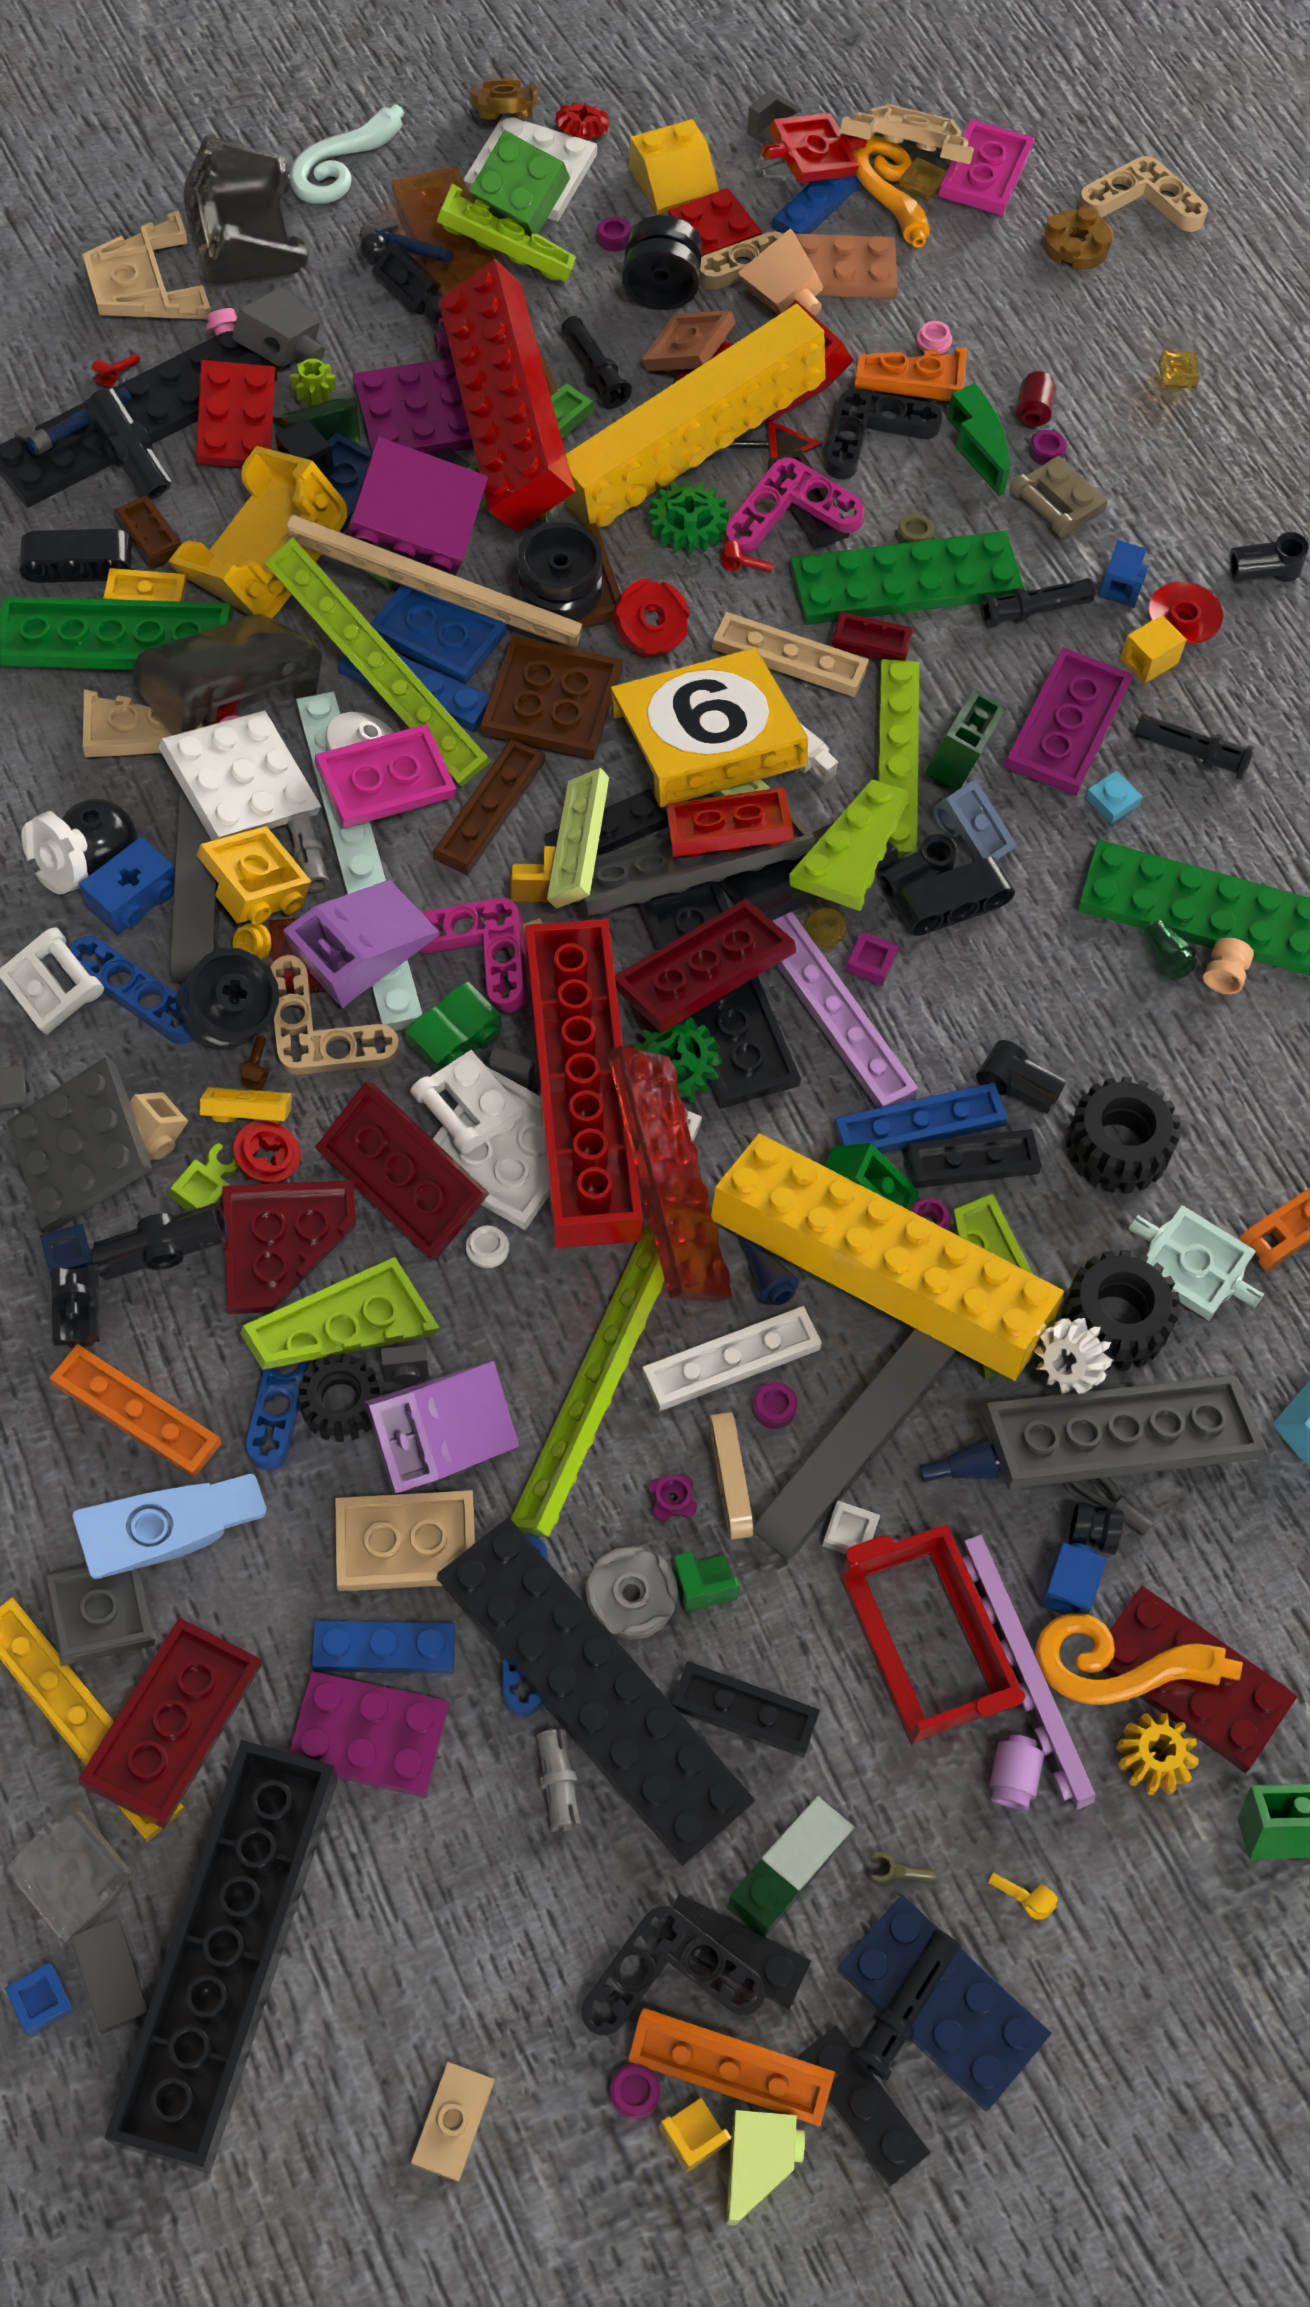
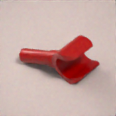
M133 354L112 365L97 359L92 364L91 369L98 372V374L92 380L103 386L113 387L119 373L139 363L140 357L137 354Z
M732 540L724 543V552H721V559L726 570L736 571L745 566L772 572L774 563L743 555L742 547L737 541Z

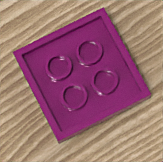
M452 358L352 373L353 385L371 451H373L378 436L423 453L450 448L454 452L474 448Z

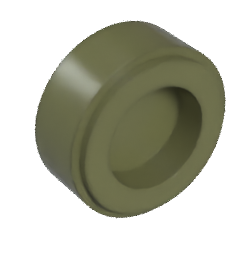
M908 514L899 521L896 537L899 543L933 540L935 526L925 515Z

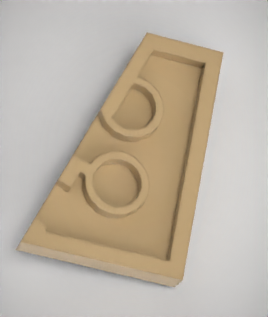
M84 689L82 747L85 758L161 753L158 747L162 738L204 727L201 710L157 702L151 706L133 704L132 698L117 696L116 700L98 697L96 691Z

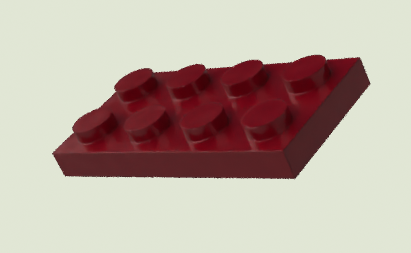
M744 899L615 975L616 989L663 1033L796 953L795 940L750 901Z
M364 1082L315 1146L348 1180H353L354 1186L430 1259H438L490 1194L371 1082Z
M1141 1585L1110 1629L1115 1652L1110 1664L1103 1671L1112 1678L1135 1669L1171 1648L1188 1644H1203L1225 1648V1658L1243 1662L1239 1681L1221 1677L1220 1683L1217 1686L1205 1682L1179 1679L1167 1682L1139 1697L1161 1713H1167L1169 1719L1176 1724L1185 1722V1730L1244 1773L1250 1770L1298 1697L1296 1693L1143 1585Z
M179 1617L80 1775L79 1785L165 1829L261 1668L262 1659Z

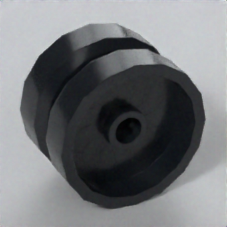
M665 215L647 217L633 225L626 238L622 284L627 295L638 304L656 310L680 308L690 302L699 288L703 242L698 231L684 220Z
M567 522L548 523L538 526L529 532L519 546V596L521 600L574 621L582 619L591 613L601 599L603 550L598 539L586 528Z
M221 948L205 955L181 981L176 995L177 1016L184 1031L197 1043L214 1050H232L251 1041L274 1018L279 1004L278 983L271 968L257 955L241 948Z

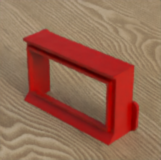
M948 1525L894 1542L891 1537L883 1535L851 1546L847 1550V1559L839 1577L911 1745L926 1737L981 1717L997 1714L1023 1703L1025 1693L1019 1686ZM929 1555L990 1695L926 1719L865 1577Z

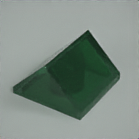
M339 397L273 417V423L277 432L307 418L326 441L335 433L353 442L361 441L358 407L355 397Z

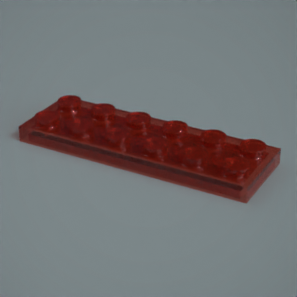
M623 1046L607 1052L669 1298L721 1302L733 1296L729 1285L730 1273L723 1262L718 1243L719 1231L712 1220L708 1205V1190L701 1178L697 1163V1148L691 1140L686 1121L688 1114L680 1098L676 1083L677 1072L670 1060V1056Z

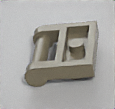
M1059 456L1028 475L1022 474L1018 476L1010 486V492L1018 499L1023 498L1052 524V531L1059 537L1068 535L1104 512L1108 502L1105 497Z

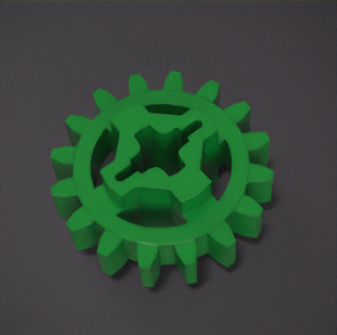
M684 480L683 487H678L674 482H671L669 492L660 488L657 498H651L648 513V525L652 526L651 535L653 537L660 536V545L662 546L672 543L673 552H678L681 547H686L688 554H693L694 547L698 546L703 552H706L708 542L718 545L720 535H726L729 519V509L725 508L726 499L724 497L716 498V488L709 489L708 491L703 490L704 482H699L696 487H691L689 480Z
M689 1017L684 1025H681L679 1022L663 1033L658 1029L653 1034L645 1029L642 1031L646 1041L644 1044H633V1049L639 1057L629 1059V1064L636 1071L631 1076L636 1084L641 1086L640 1090L643 1094L650 1097L654 1095L653 1098L666 1102L669 1098L674 1106L679 1107L683 1097H687L693 1104L696 1102V1091L700 1090L706 1094L710 1092L706 1081L708 1079L718 1080L719 1075L712 1066L722 1064V1059L715 1052L719 1049V1045L714 1037H710L711 1034L705 1025L697 1028L693 1018ZM695 1043L700 1047L701 1059L695 1056ZM651 1064L655 1065L656 1067V1080L652 1077L651 1074Z

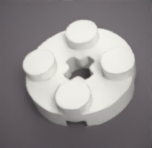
M52 811L42 813L34 817L32 821L25 823L21 834L23 850L27 860L35 858L37 865L41 869L35 872L39 881L50 891L59 895L80 888L79 883L88 877L86 859L83 853L87 850V842L83 834L78 829L71 830Z

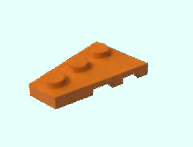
M967 347L955 348L954 354L938 355L937 349L924 350L923 356L907 357L902 352L859 354L854 388L948 402L951 400L952 393L964 387Z

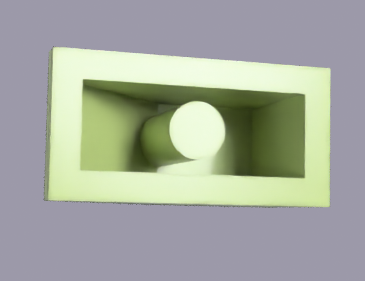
M735 2111L732 2117L727 2225H737L789 2177L794 2170V2162L803 2163L805 2130H796L797 2115Z

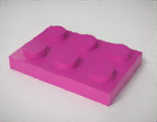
M970 119L963 137L968 140V146L974 149L971 163L966 164L952 160L940 185L938 196L988 212L1004 215L1033 149L1035 138Z
M427 724L315 754V765L343 829L454 798L456 794L455 784Z

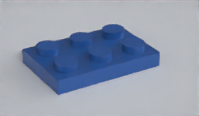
M403 584L370 623L391 648L464 684H467L506 635V624Z

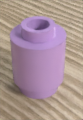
M1009 1735L1008 1741L998 1742L989 1788L993 1790L991 1800L994 1803L1013 1809L1028 1810L1030 1800L1036 1799L1045 1755L1042 1750L1036 1748V1740L1021 1735Z

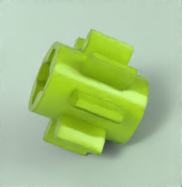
M307 359L300 364L298 363V374L290 375L291 388L296 390L297 400L303 399L309 405H320L331 400L330 390H337L336 375L331 374L330 364H324L318 359Z

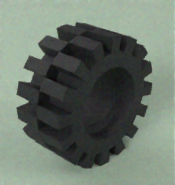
M336 1354L329 1355V1363L323 1364L321 1359L314 1362L315 1370L311 1371L308 1368L304 1373L305 1382L300 1381L298 1388L300 1395L298 1397L302 1416L305 1423L308 1422L309 1429L314 1434L320 1431L322 1439L329 1441L330 1435H334L336 1442H344V1435L350 1434L351 1439L355 1440L359 1438V1430L363 1429L367 1433L372 1428L364 1401L381 1396L379 1383L376 1380L375 1372L371 1367L367 1370L363 1360L358 1358L357 1362L353 1363L352 1355L344 1354L343 1361H337ZM345 1384L356 1391L358 1397L352 1408L344 1412H333L325 1407L323 1396L334 1385Z

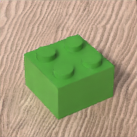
M504 130L469 192L474 202L476 199H479L490 205L489 212L498 219L512 218L520 223V226L525 230V234L531 237L532 234H539L568 184L570 176L563 161Z

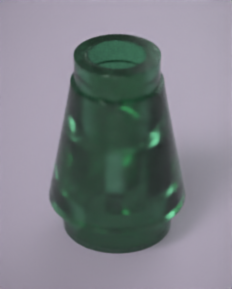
M1164 921L1153 922L1146 928L1144 936L1162 975L1168 976L1171 980H1179L1194 970L1197 965L1194 948L1167 926Z

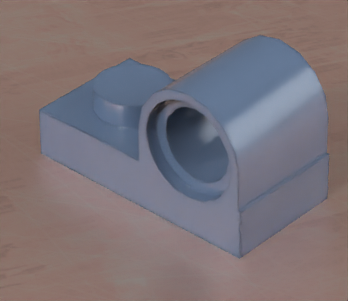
M976 779L941 800L933 808L934 820L940 830L951 838L960 835L976 861L987 857L999 859L1017 847L1016 842Z

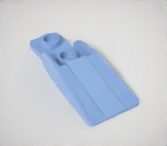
M247 1474L212 1485L210 1483L177 1487L74 1511L72 1517L91 1578L99 1579L180 1558L217 1541L223 1535L224 1529L263 1518L266 1515V1506L255 1475Z

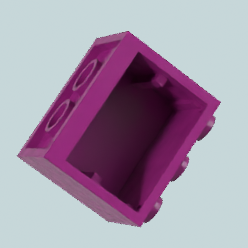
M378 436L366 467L346 535L455 576L464 560L488 476Z

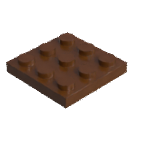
M512 635L481 723V734L508 741L512 738L526 745L594 760L612 705L611 687L619 683L623 670V659Z

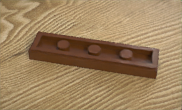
M511 738L433 850V860L468 876L544 765L545 753Z

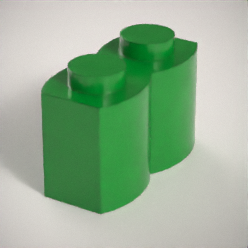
M466 982L450 992L437 1006L420 1015L405 1030L406 1044L436 1073L470 1050L475 1051L480 1047L488 1048L501 1034L502 1019L501 1014L469 982Z

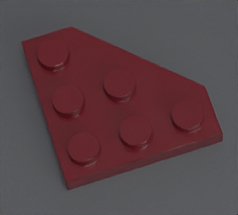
M353 1180L222 1186L223 1212L230 1233L227 1237L228 1241L225 1242L228 1315L273 1312L353 1230L356 1223Z

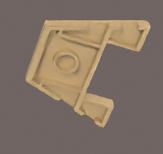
M891 104L869 109L868 114L856 113L853 120L848 116L842 119L840 133L870 140L874 132L884 134L883 138L890 142L902 143L906 139L917 142L916 147L927 151H935L936 147L942 148L941 158L966 164L971 163L974 149L968 146L966 138L961 137L962 132L953 119Z
M179 211L167 214V221L156 226L152 222L141 226V233L126 240L120 236L82 254L99 315L207 319L206 316L211 313L203 285L166 292L153 250L188 243Z

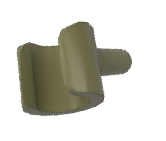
M884 1852L875 1853L870 1857L871 1862L877 1864L885 1863L890 1867L889 1873L885 1876L869 1875L870 1880L876 1886L887 1887L895 1879L936 1882V1871L896 1865L893 1858Z

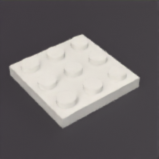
M503 114L463 179V192L470 194L471 186L502 132L506 130L564 162L570 180L548 216V219L558 222L597 155V144Z
M265 710L162 738L158 747L212 841L267 826L269 829L288 824L289 819L297 814H309L310 817L315 816L321 808L319 801Z
M488 1068L521 1106L523 1117L467 1154H461L455 1147L453 1136L444 1126L440 1128L433 1140L490 1193L481 1206L526 1230L549 1197L540 1096ZM458 1104L454 1109L455 1114L467 1128L475 1127L476 1124Z

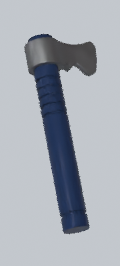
M385 219L379 225L367 223L361 228V239L368 233L376 232L383 235L388 243L389 241L398 243L406 252L447 264L451 263L454 257L451 249L388 232V230L399 228L398 223L389 219Z
M125 387L115 391L122 404L131 401V395ZM83 409L45 431L43 429L34 431V425H27L16 430L14 435L23 439L33 454L39 455L52 448L53 443L93 422L86 409Z

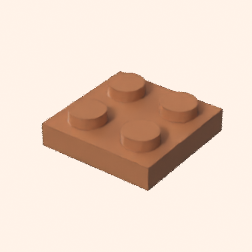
M732 311L674 314L641 359L646 370H663L664 372L678 369L695 370L711 360L736 323Z

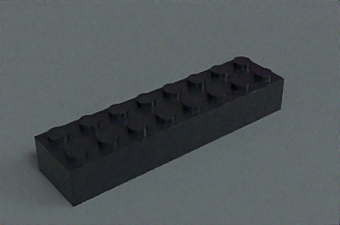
M241 1740L104 2137L113 2146L208 2174L211 2173L338 1782L334 1765Z

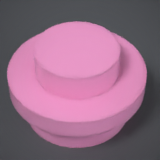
M220 309L206 316L208 321L205 326L207 333L218 336L227 331H234L237 320L234 309Z
M929 321L918 331L916 343L922 351L937 349L939 355L950 349L952 335L948 326L943 322Z

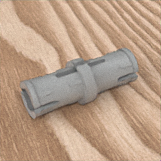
M309 814L294 815L288 821V828L294 843V848L292 849L293 859L312 881L308 892H321L330 883L323 862L325 857L324 847L317 840L313 818Z
M553 1729L536 1735L543 1777H540L539 1781L541 1789L546 1791L552 1832H558L559 1827L561 1832H565L581 1826L574 1784L578 1783L577 1773L571 1769L567 1734L564 1729L558 1730V1734L557 1729Z

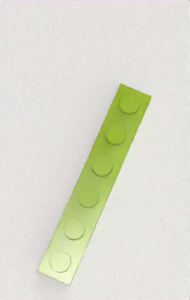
M881 659L877 781L907 791V804L893 836H890L888 839L889 842L897 847L898 857L901 858L917 849L920 662Z

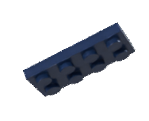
M901 1895L838 1966L836 1971L878 2010L881 2007L887 2008L906 1978L907 1973L932 1936L933 1930L940 1929L905 1896ZM962 1949L956 1953L937 1984L936 1989L912 2025L915 2029L912 2043L985 2112L991 2108L1052 2034Z

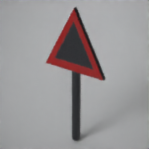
M767 419L768 441L734 440L728 447L769 448L770 459L799 449H802L805 453L822 446L823 443Z

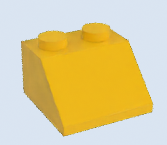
M693 119L630 137L629 170L657 215L719 191L708 143Z

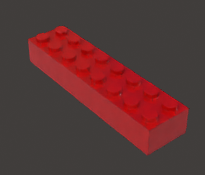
M494 259L483 268L478 269L456 288L448 291L439 300V305L479 472L488 476L484 489L488 510L517 533L576 493L522 285Z
M609 919L525 925L526 959L554 1248L639 1242L642 1239L643 1216Z

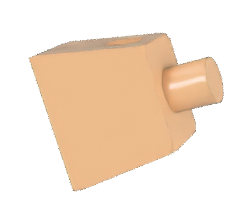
M791 228L738 272L746 289L777 315L783 313L795 299L814 316L821 310L822 305L815 296L822 291L823 285Z

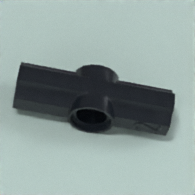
M103 388L94 392L85 401L84 408L102 434L103 444L110 460L116 467L124 469L141 497L148 495L153 500L161 496L171 487L172 482L153 453L152 442L146 429L139 421L134 422L113 388Z
M213 1203L176 1216L165 1213L147 1216L138 1222L137 1229L94 1242L91 1254L93 1263L97 1265L99 1276L107 1281L144 1268L165 1270L175 1267L183 1262V1255L226 1242L230 1233L221 1207Z

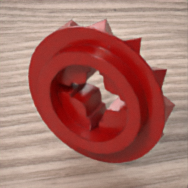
M572 102L571 106L562 105L561 109L556 112L555 118L556 126L562 132L584 140L594 139L606 134L610 122L608 120V113L601 111L598 106H589L586 102L584 104Z
M256 1121L244 1126L236 1135L231 1150L235 1157V1167H240L246 1173L247 1180L254 1178L262 1181V1184L283 1183L291 1175H294L301 1158L300 1147L293 1134L285 1127L270 1121ZM260 1147L266 1152L278 1151L272 1157L271 1163L266 1158H254L259 1152Z

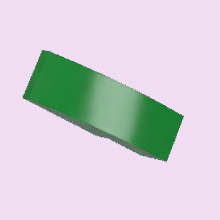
M973 383L952 393L947 420L959 432L956 449L992 490L1000 496L1005 493L1010 471L1007 440L993 406L978 385Z

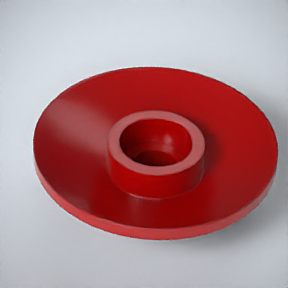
M1172 582L1160 587L1152 595L1148 605L1150 621L1159 616L1165 617L1187 639L1185 644H1197L1211 639L1218 633L1223 623L1224 612L1218 598L1205 587L1191 582Z

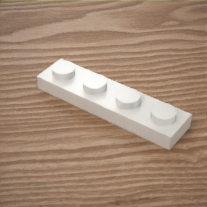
M802 1306L643 1366L642 1375L660 1412L819 1351L822 1342L805 1307Z

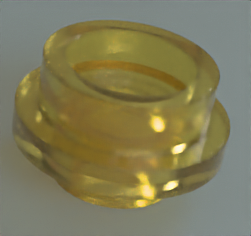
M822 908L814 911L809 916L806 929L816 945L828 948L835 946L843 940L847 932V922L840 912L830 908ZM821 924H830V925H832L833 927H831V928H826V927L822 926Z

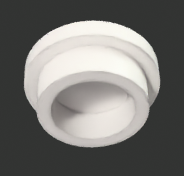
M482 1226L469 1235L466 1241V1253L469 1260L476 1266L493 1268L502 1264L507 1258L509 1241L507 1236L498 1228Z

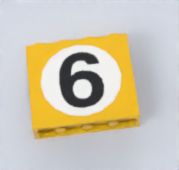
M756 648L611 687L612 717L614 719L624 717L654 773L655 799L660 808L669 803L682 802L808 766V736Z

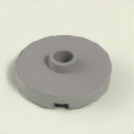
M632 1546L615 1549L598 1560L588 1577L585 1594L587 1607L612 1636L626 1640L648 1638L664 1628L674 1613L678 1590L675 1575L664 1559L657 1554L655 1556L650 1552H646L643 1548ZM632 1589L637 1591L640 1597L638 1600L631 1602L623 1597V1593Z

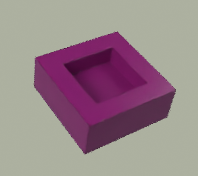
M861 931L847 961L845 972L883 986L897 956L899 946Z

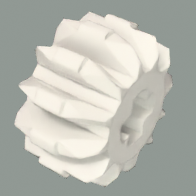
M1068 1318L1057 1321L1054 1327H1049L1043 1331V1334L1040 1336L1043 1342L1038 1344L1033 1352L1044 1359L1038 1363L1036 1370H1047L1049 1377L1046 1385H1053L1059 1382L1062 1394L1070 1393L1074 1389L1078 1394H1083L1092 1389L1093 1385H1098L1105 1380L1107 1375L1104 1370L1111 1366L1113 1359L1103 1353L1109 1349L1111 1342H1100L1097 1338L1101 1327L1094 1326L1087 1330L1085 1318H1078L1073 1322Z

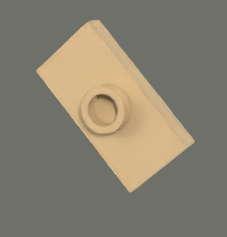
M447 2062L411 2165L455 2182H460L495 2079Z

